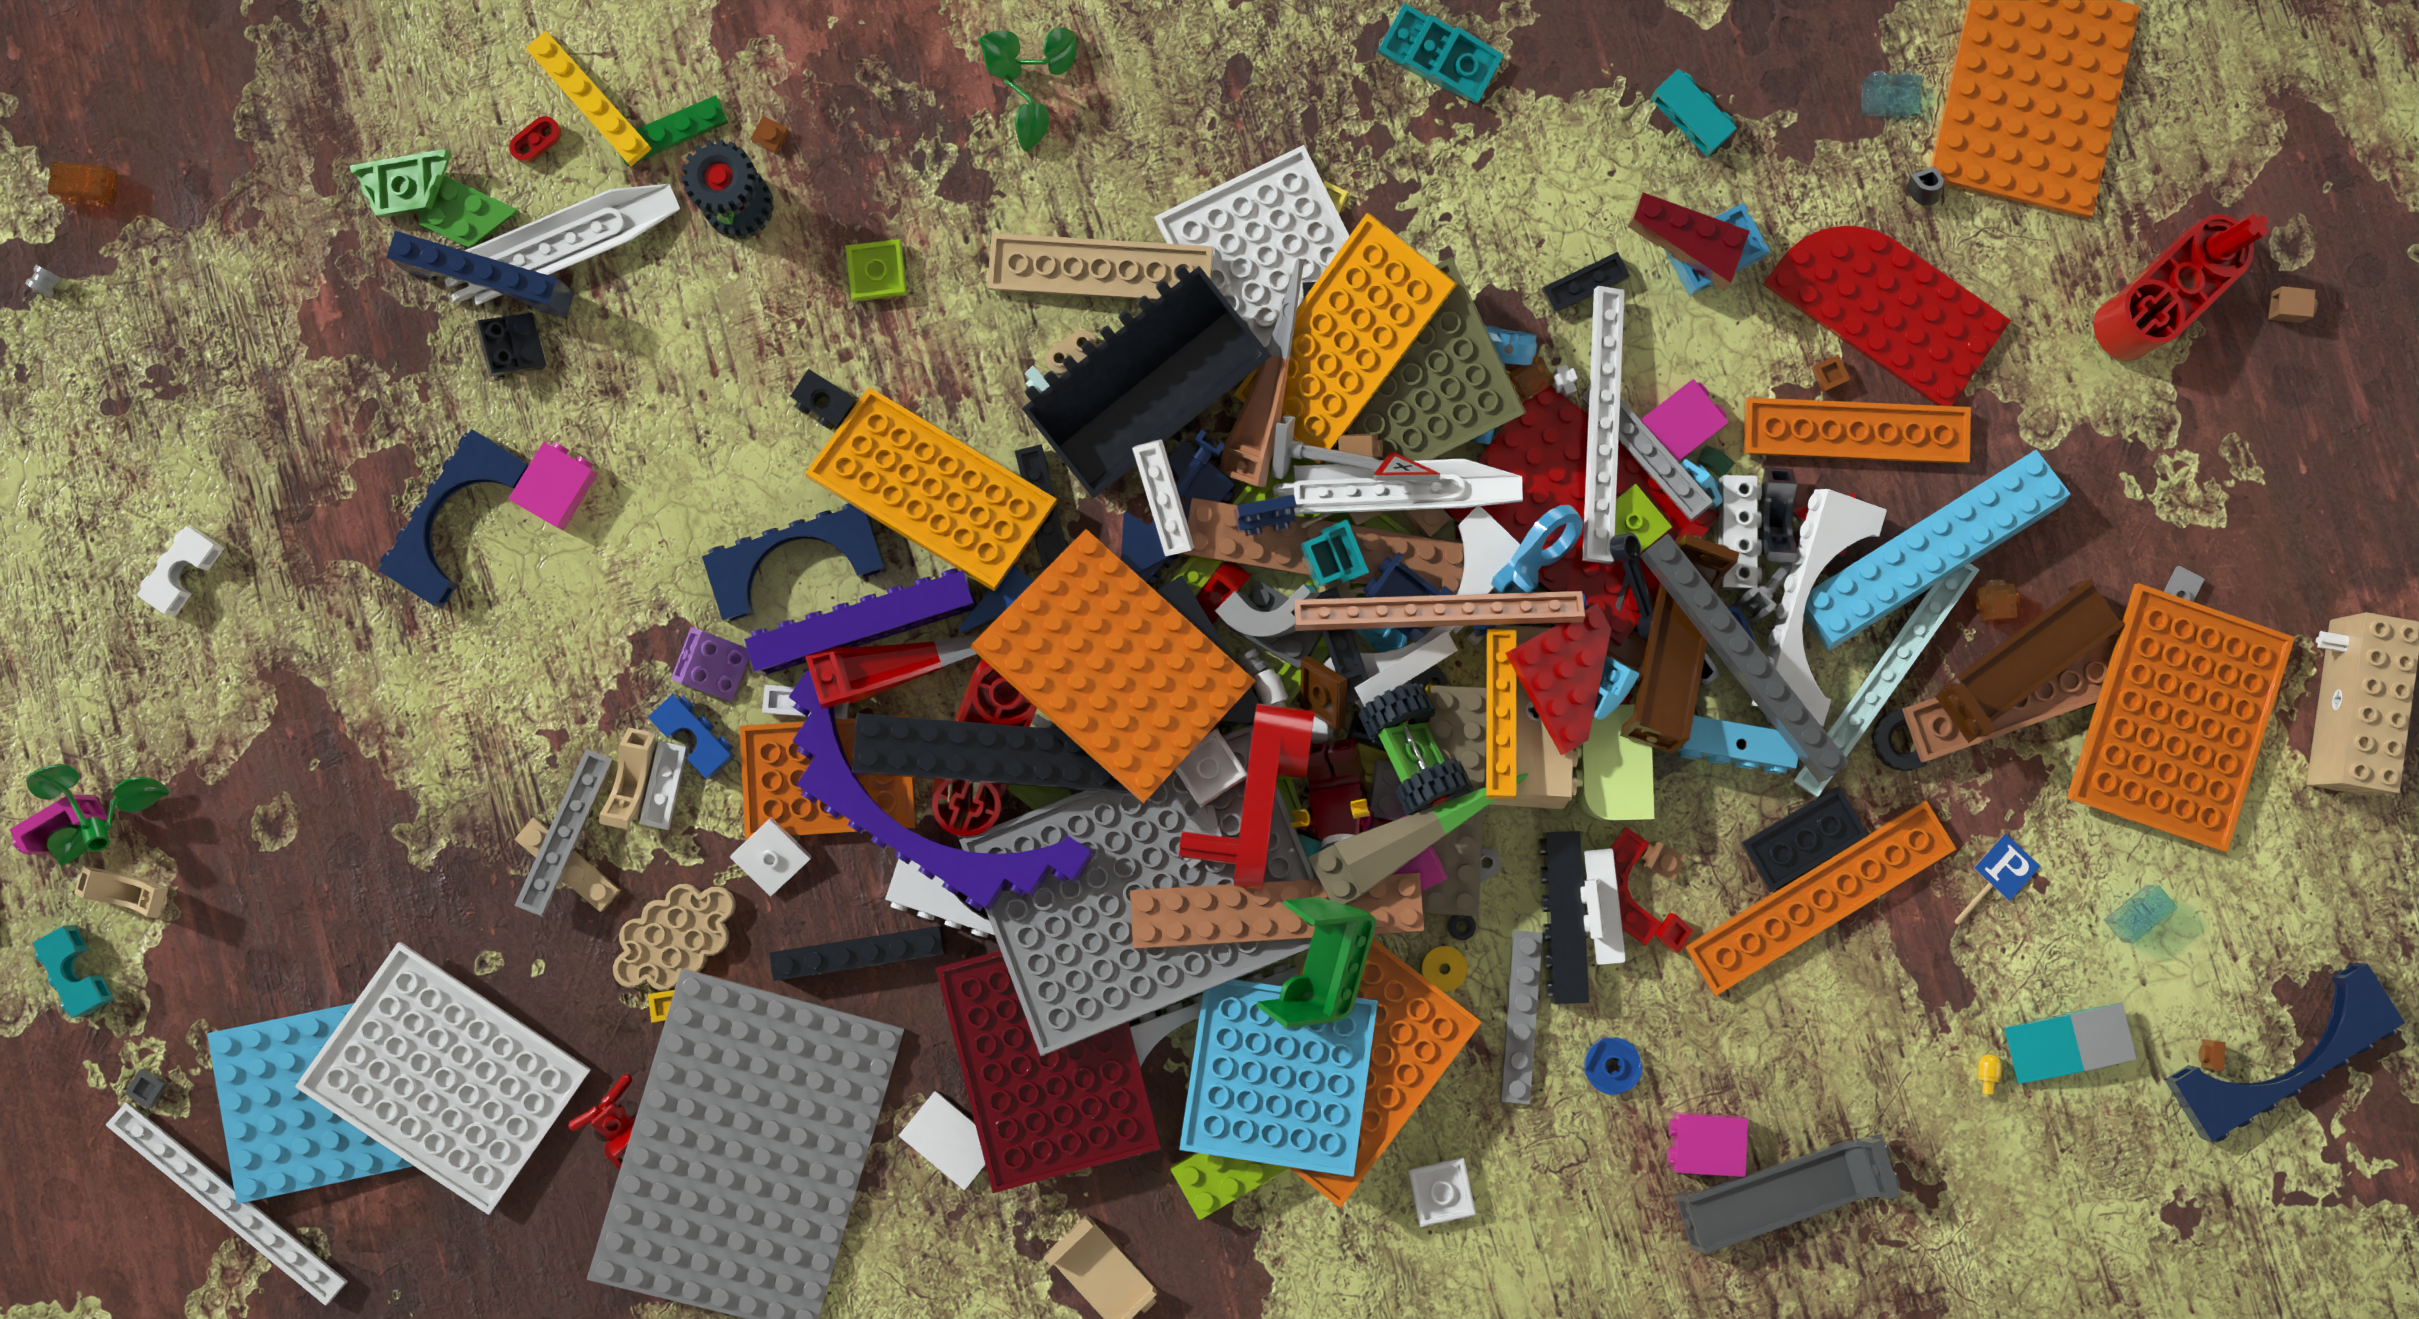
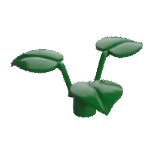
M1057 27L1046 36L1043 45L1044 55L1046 56L1044 59H1017L1016 57L1020 52V42L1013 32L997 30L978 37L988 72L993 77L1004 79L1005 85L1013 88L1028 102V104H1022L1018 108L1015 120L1017 138L1023 151L1030 150L1044 137L1049 126V114L1045 105L1041 103L1034 104V99L1012 81L1020 76L1022 71L1021 65H1045L1048 63L1049 71L1054 75L1063 74L1072 66L1077 52L1076 35L1074 31L1064 27Z
M66 764L49 765L35 770L26 778L28 789L38 798L51 800L58 797L62 792L66 794L81 823L79 827L73 825L60 827L47 837V847L61 867L76 859L87 850L98 852L110 845L107 831L113 828L112 818L116 805L122 811L137 812L153 805L163 796L170 794L169 789L155 779L148 777L129 778L113 788V794L116 798L110 801L106 822L98 817H90L85 820L72 792L69 790L79 781V773L74 767Z

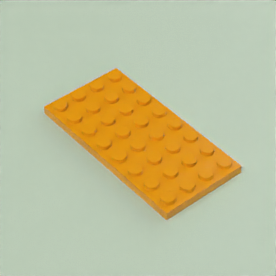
M1370 213L1365 214L1297 307L1280 423L1283 422L1284 415L1295 417L1293 440L1304 442L1305 445L1333 450L1338 443V436L1346 433L1457 285L1454 280ZM1260 366L1246 377L1234 394L1243 403L1246 401ZM1312 459V460H1314L1318 465H1320V464H1322V463L1324 462V461Z
M868 387L805 472L806 478L958 570H963L965 574L993 591H996L1057 504L1055 497Z

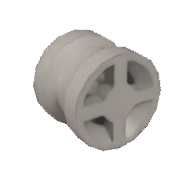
M35 265L32 278L27 279L25 284L52 298L55 285L60 284L63 278Z
M1257 647L1235 660V663L1251 677L1269 667L1267 662L1262 661L1259 657L1260 651Z

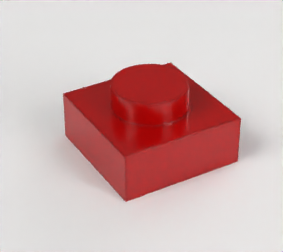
M1669 912L1654 935L1671 952L1679 953L1693 933V930L1677 914Z

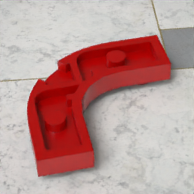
M1624 827L1610 846L1614 853L1622 930L1646 946L1662 925V922L1641 908L1632 899L1628 889V876L1649 843L1628 827Z

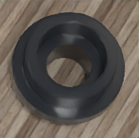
M1452 915L1448 920L1447 928L1453 938L1463 941L1473 936L1476 930V923L1472 916ZM1459 921H1464L1467 926L1462 932L1456 928V924Z

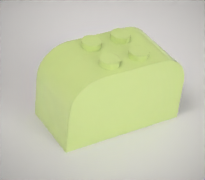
M1618 705L1602 720L1593 716L1588 741L1573 749L1578 751L1577 766L1572 771V778H1577V801L1584 813L1593 819L1600 821L1655 819L1652 747L1620 736L1622 725L1633 715L1635 705Z

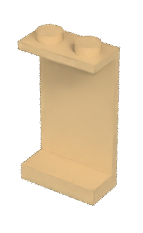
M1087 1214L1044 1255L1045 1261L1050 1266L1054 1264L1104 1319H1133L1140 1310L1145 1313L1156 1302L1154 1299L1157 1294L1156 1288Z

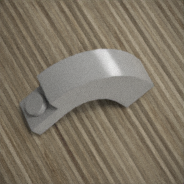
M1303 584L1281 607L1265 612L1258 608L1245 593L1234 591L1220 605L1216 612L1229 626L1241 633L1267 638L1281 637L1296 631L1294 600L1316 599L1320 593L1313 586Z

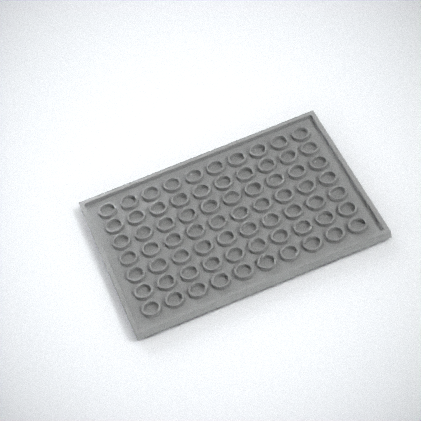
M1253 725L1222 736L1246 773L1248 772ZM1175 770L1144 804L1133 794L1085 790L991 827L982 834L959 840L964 851L1001 854L1040 849L1062 842L1066 835H1068L1094 853V856L1076 883L1070 879L1064 883L1052 875L1054 869L1051 868L1033 897L1028 893H1025L1023 897L1008 888L1011 882H1008L991 910L985 908L1040 1056L1309 950L1312 939L1133 949L1130 890L1234 884L1236 864L1202 860L1190 870L1184 858L1178 857L1181 833L1190 817L1201 808ZM1246 779L1206 804L1214 805L1218 825L1223 837L1239 838ZM1276 786L1264 882L1315 879L1296 830L1291 827L1292 821L1278 786Z
M681 968L587 1280L746 1319H818L904 1028Z

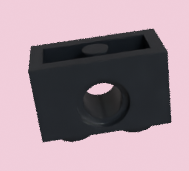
M809 368L790 395L794 402H796L794 407L807 416L812 412L819 417L817 422L830 431L833 427L838 429L857 404V400ZM827 396L830 398L829 405L826 408H817V401L820 397Z

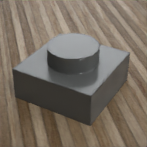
M140 1069L126 1090L125 1095L150 1109L154 1107L168 1083L147 1069Z

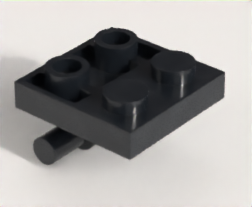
M532 313L476 321L475 326L489 377H494V381L505 379V374L539 370L546 367V361Z

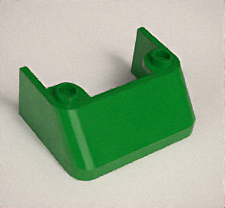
M1321 897L1284 900L1283 906L1300 916L1308 925L1315 926L1302 976H1294L1285 981L1279 999L1258 1001L1256 1007L1285 1028L1344 1020L1352 1012L1376 928V919L1365 910Z

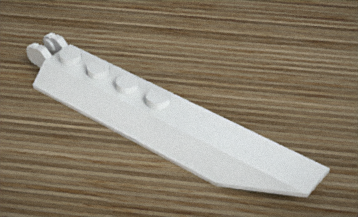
M670 184L609 189L465 251L551 275L633 240L679 211L680 206ZM452 278L445 279L447 287H454L464 283V281ZM468 283L469 287L455 292L451 297L453 302L458 303L474 296L476 305H480L503 294Z
M1467 459L1415 461L1439 472L1440 480L1375 481L1373 477L1376 469L1368 470L1347 465L1328 464L1294 466V483H1280L1273 486V494L1278 498L1289 495L1295 496V514L1467 508L1523 501L1522 476Z

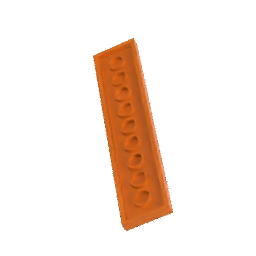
M1926 800L1922 801L1872 831L1867 837L1813 867L1685 945L1684 948L1712 994L1717 996L1956 850V847Z

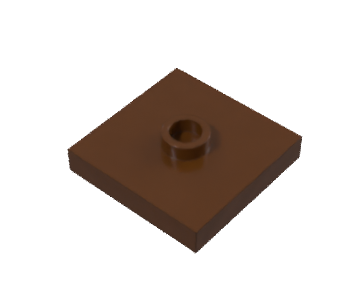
M1310 656L1301 659L1300 707L1304 710L1315 711V717L1336 730L1345 728L1347 679Z

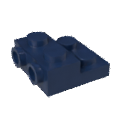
M1289 495L1237 505L1234 515L1238 533L1245 532L1247 537L1262 534V528L1273 527L1274 531L1289 529L1290 523L1296 521L1294 511L1296 507L1295 496Z

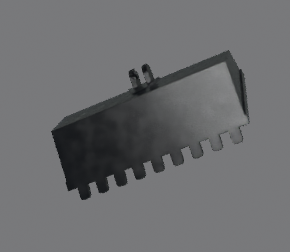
M1184 265L1179 266L1174 271L1180 280L1171 288L1165 280H1162L1156 285V289L1161 297L1152 303L1146 295L1142 296L1137 301V304L1142 309L1141 313L1133 318L1127 310L1123 311L1118 316V319L1124 325L1120 330L1114 333L1110 326H1105L1100 330V334L1105 342L1096 348L1091 341H1086L1081 345V349L1087 355L1085 358L1077 363L1072 356L1066 357L1062 361V364L1068 370L1064 375L1058 378L1053 371H1049L1043 377L1049 387L1041 393L1035 386H1030L1025 391V394L1031 401L1021 409L1093 499L1137 464L1133 447L1161 439L1164 443L1171 436L1177 442H1180L1183 439L1179 432L1181 428L1186 426L1191 431L1195 430L1196 426L1191 420L1271 357L1270 353L1200 266L1190 273Z

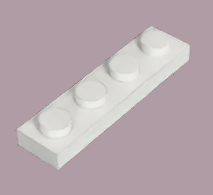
M1162 439L1133 447L1132 449L1165 556L1191 551L1195 547Z

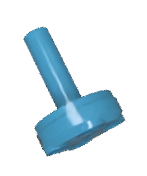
M1485 326L1504 367L1505 363L1533 364L1537 348V335ZM1495 428L1470 441L1491 444Z

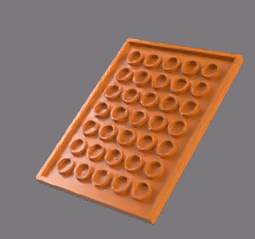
M1969 0L1930 168L1935 166L1943 176L1944 184L2087 219L2091 218L2094 213L2140 6L2117 0Z
M1087 529L1055 559L970 647L1143 804L1255 683V680Z
M2140 583L2134 584L2123 618L2125 625L2120 628L2066 799L2222 852H2228L2295 637Z
M1374 938L1372 939L1356 997L1377 1000L1378 1003L1354 1177L1289 1167L1339 1208L1343 1206L1481 1024L1479 1019ZM1303 969L1297 976H1302Z

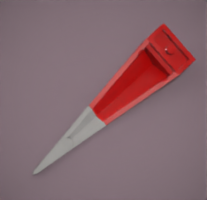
M979 636L908 644L831 648L806 655L805 657L822 710L849 702V704L977 656L978 654L970 647Z

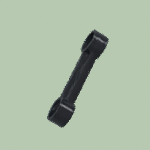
M1634 533L1615 535L1610 541V552L1617 563L1623 564L1640 613L1637 624L1638 632L1644 641H1648L1654 603L1638 560L1641 554V544Z

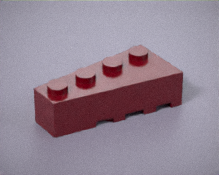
M1644 192L1637 200L1628 225L1630 229L1657 247L1660 246L1671 253V256L1678 261H1683L1695 269V272L1702 277H1707L1716 283V286L1723 291L1732 283L1750 233L1747 229Z

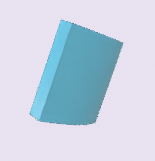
M1606 656L1593 716L1602 720L1609 715L1627 696L1640 673L1618 660Z

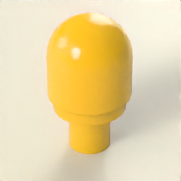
M1993 1054L1982 1056L1978 1063L1977 1076H1979V1080L1983 1081L1982 1094L1994 1095L1995 1082L1999 1083L2001 1078L2002 1063Z

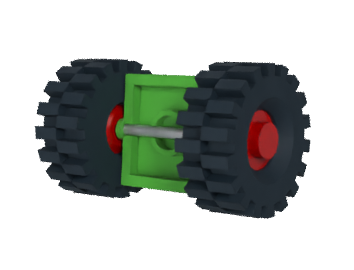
M717 139V144H713L711 140L705 141L706 147L704 148L697 145L694 148L696 151L694 156L689 153L686 157L689 161L688 165L683 164L682 171L685 175L681 176V179L685 185L684 190L686 194L702 211L711 226L721 235L726 234L731 239H734V236H738L739 239H746V234H750L751 237L757 235L755 230L758 228L763 230L766 227L764 222L766 220L770 222L772 217L770 210H774V204L771 201L773 196L768 185L761 175L757 173L751 159L741 147L738 148L735 143L730 141L728 144L720 139Z
M1415 682L1412 685V683H1407L1404 687L1400 685L1392 691L1389 689L1384 692L1385 694L1374 697V701H1369L1365 704L1366 707L1360 710L1359 717L1371 742L1384 745L1402 783L1397 787L1398 790L1395 793L1406 816L1473 792V785L1461 761H1444L1426 722L1430 721V717L1435 716L1436 710L1423 684Z

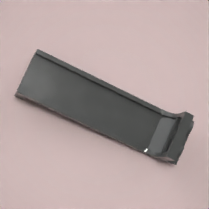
M1881 1134L1843 1141L1696 1193L1682 1191L1674 1194L1691 1250L1707 1254L1857 1200L1869 1197L1893 1199L1901 1196L1898 1188L1900 1187V1180L1896 1172L1893 1171L1889 1160L1891 1158L1889 1147L1884 1143Z

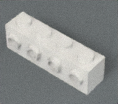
M1723 475L1718 479V491L1723 499V502L1718 505V514H1720L1718 516V544L1725 545L1729 549L1739 552L1738 562L1722 578L1718 590L1749 591L1754 586H1757V584H1760L1762 579L1761 567H1757V556H1760L1762 551L1761 539H1757V528H1760L1762 524L1761 511H1757V500H1761L1762 486L1757 483V476Z

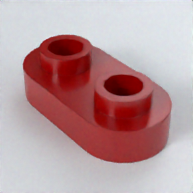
M549 116L537 118L511 139L509 144L511 155L521 163L533 162L559 141L561 128ZM551 129V134L545 137L544 131ZM525 146H530L529 152L523 154L522 149Z

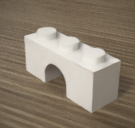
M189 526L181 529L175 535L173 545L168 552L163 553L159 557L157 567L151 575H148L141 582V589L137 593L138 597L161 613L176 617L191 596V593L180 584L179 576L182 569L189 564H193L197 568L209 571L224 550V547L198 529Z

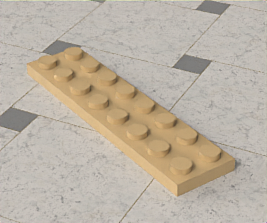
M992 233L987 289L1123 299H1140L1146 295L1149 300L1156 301L1161 297L1156 289V285L1165 280L1172 288L1180 281L1174 271L1181 265H1184L1189 273L1200 266L1211 280L1214 248L1213 246Z

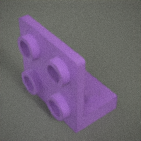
M691 627L671 680L727 701H732L749 659L747 647Z

